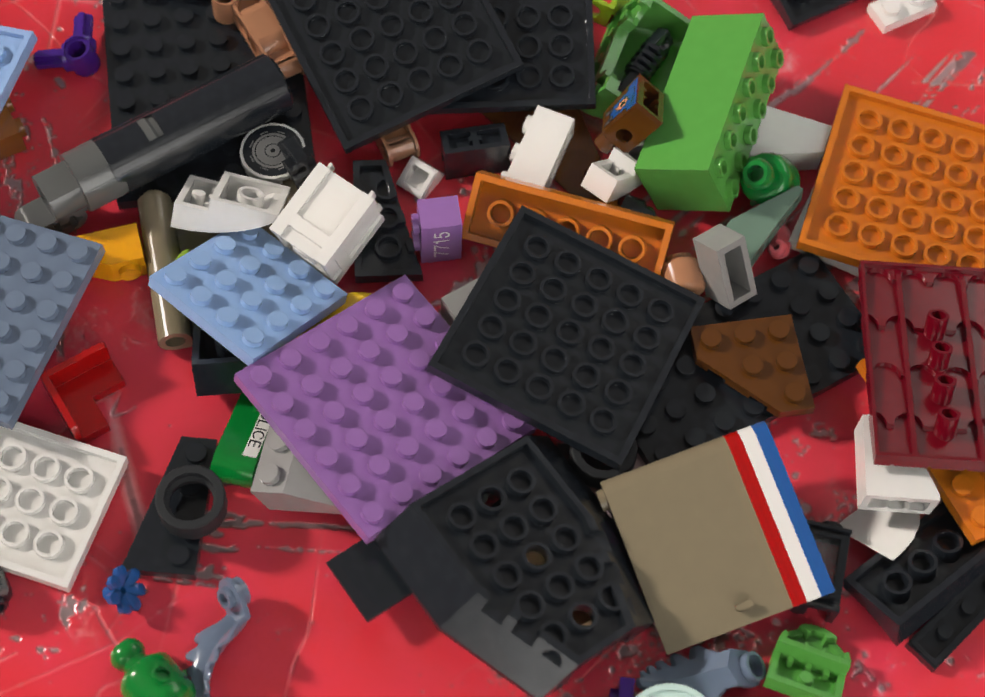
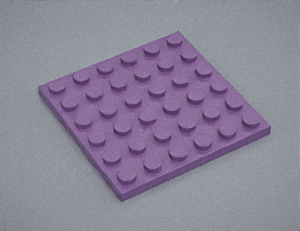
M406 275L238 371L234 377L235 383L366 545L373 541L411 503L523 437L534 434L536 430L530 424L427 371L429 362L450 326Z

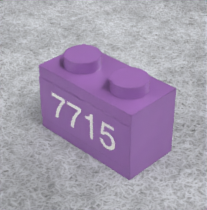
M458 195L417 200V213L411 214V238L415 251H420L421 263L461 259L462 219Z

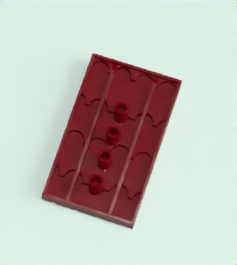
M860 260L858 286L862 313L861 326L866 363V386L873 464L886 466L893 464L894 466L916 468L931 467V469L960 471L967 469V471L985 472V268Z

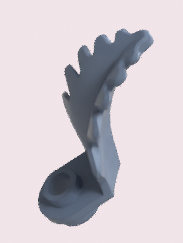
M226 577L219 581L217 599L225 609L226 615L219 622L199 632L194 638L198 646L186 654V660L193 662V665L186 669L188 677H191V681L195 686L196 697H210V679L220 654L251 618L247 606L251 601L250 591L246 583L239 577Z
M696 645L690 648L689 659L678 653H673L670 655L671 666L661 660L655 662L657 669L653 666H647V673L640 671V678L636 679V685L644 691L655 685L674 683L695 689L705 697H722L728 689L733 687L753 688L758 686L760 681L766 676V667L761 656L754 651L748 652L730 648L721 652H715Z

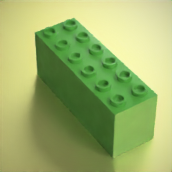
M764 13L692 16L663 92V124L645 139L634 168L657 210L730 212L734 198H737L739 194L741 172L749 161L752 146L757 142L761 120L766 116L767 102L770 94L775 90V79L779 68H782L784 63L783 50L779 48L774 37V30L769 26Z

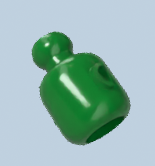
M760 153L749 157L748 163L741 172L740 185L742 192L750 200V205L753 207L797 185L800 186L801 178L798 169L790 160L776 153Z
M127 638L112 650L110 654L112 666L118 671L125 673L120 684L122 697H196L195 686L187 676L186 670H182L169 654L156 652L146 655L144 644L136 638Z

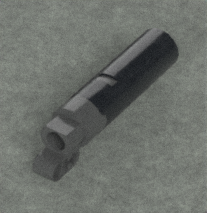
M263 53L60 154V163L31 177L40 197L20 207L16 211L14 219L65 234L77 230L86 222L88 218L87 210L92 212L292 110L293 96L284 74L277 63Z

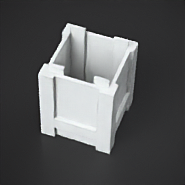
M318 162L269 229L276 235L284 247L289 248L329 280L338 284L385 221V218L380 214L383 208L381 204L376 203L374 191L371 190L369 194L362 192L334 173L335 167L331 162L327 167Z

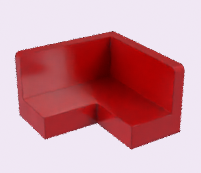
M100 342L42 372L40 376L41 381L74 440L86 444L111 430L96 402L120 390L126 384L112 361L104 342Z

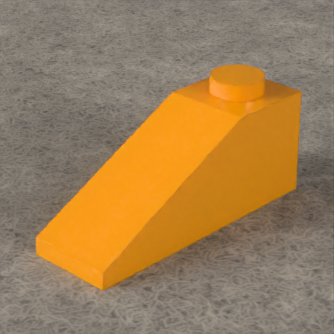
M136 223L76 236L100 243L106 251L93 275L94 278L110 281H131L148 274L142 241Z

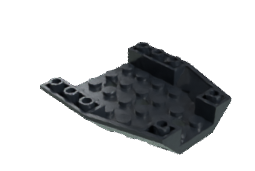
M527 435L411 503L374 539L375 545L437 629L530 697L549 696L568 683L574 671L620 640L627 643L654 624L614 518L608 510L603 512L598 498L548 436ZM492 494L499 499L500 505L498 507H489L483 503L481 496ZM531 551L540 553L545 559V564L541 566L531 564L526 554ZM578 610L586 612L591 618V624L588 626L579 625L573 619V612Z

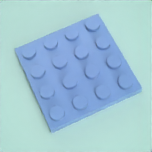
M261 227L246 231L219 233L150 275L148 283L151 289L247 366L292 341L344 305L348 295L297 254L284 247L280 241Z

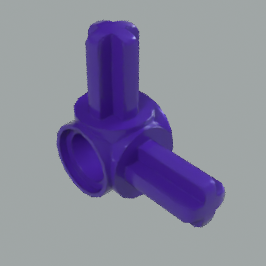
M79 12L74 17L73 36L69 37L61 45L60 49L38 50L33 55L35 67L37 69L64 67L66 72L74 71L83 77L96 73L101 63L96 53L97 42L92 38L93 16L85 12Z

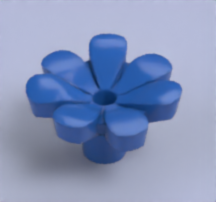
M120 565L114 568L113 575L107 578V586L103 588L102 596L109 605H117L118 612L121 614H130L131 611H138L141 608V601L137 596L145 595L146 589L143 583H136L140 578V571L137 568L127 571L124 565Z

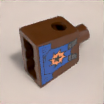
M639 74L604 112L602 132L594 139L598 149L608 154L614 147H618L624 153H629L663 124L664 94Z

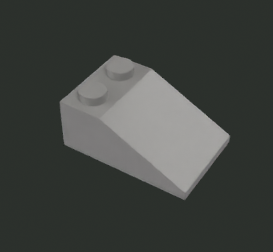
M269 426L250 492L269 510L341 514L273 428Z

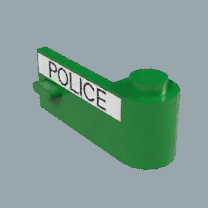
M244 393L240 394L218 443L210 470L224 483L251 489L270 425Z

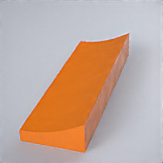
M483 170L476 172L462 227L463 239L497 248L520 207L523 205L632 262L661 275L675 221Z

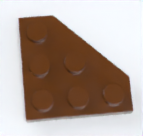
M791 314L691 327L688 335L696 365L705 371L709 369L725 379V384L747 398L753 397L765 405L768 412L778 418L813 413L815 404Z

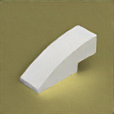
M645 140L629 153H624L618 147H614L608 159L591 163L581 186L605 203L619 199L640 186L642 182L634 168Z

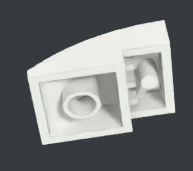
M228 171L224 172L219 182L190 175L174 202L170 227L207 233H228L260 228L272 224L282 212L291 187Z

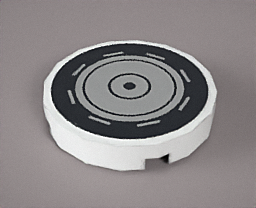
M278 123L264 124L251 130L242 140L239 151L245 172L249 177L276 184H283L282 181L291 179L282 164L285 157L277 143L292 135L303 148L305 143L302 136L295 129Z

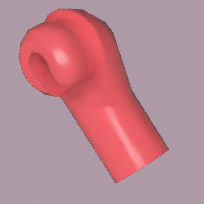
M785 224L768 245V251L774 259H783L791 251L792 245L788 241L792 232Z

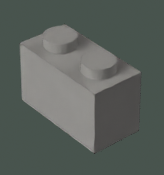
M718 224L693 238L699 268L706 284L705 293L707 297L731 310L757 295L745 236L722 224Z

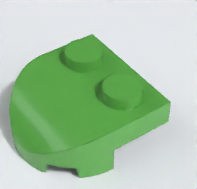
M801 624L797 630L789 632L784 630L770 657L763 687L790 697H842L845 678L851 667L849 652L844 653L836 644V635L822 627Z

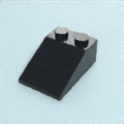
M194 323L191 366L197 396L243 393L235 383L234 377L235 373L244 369L247 365Z

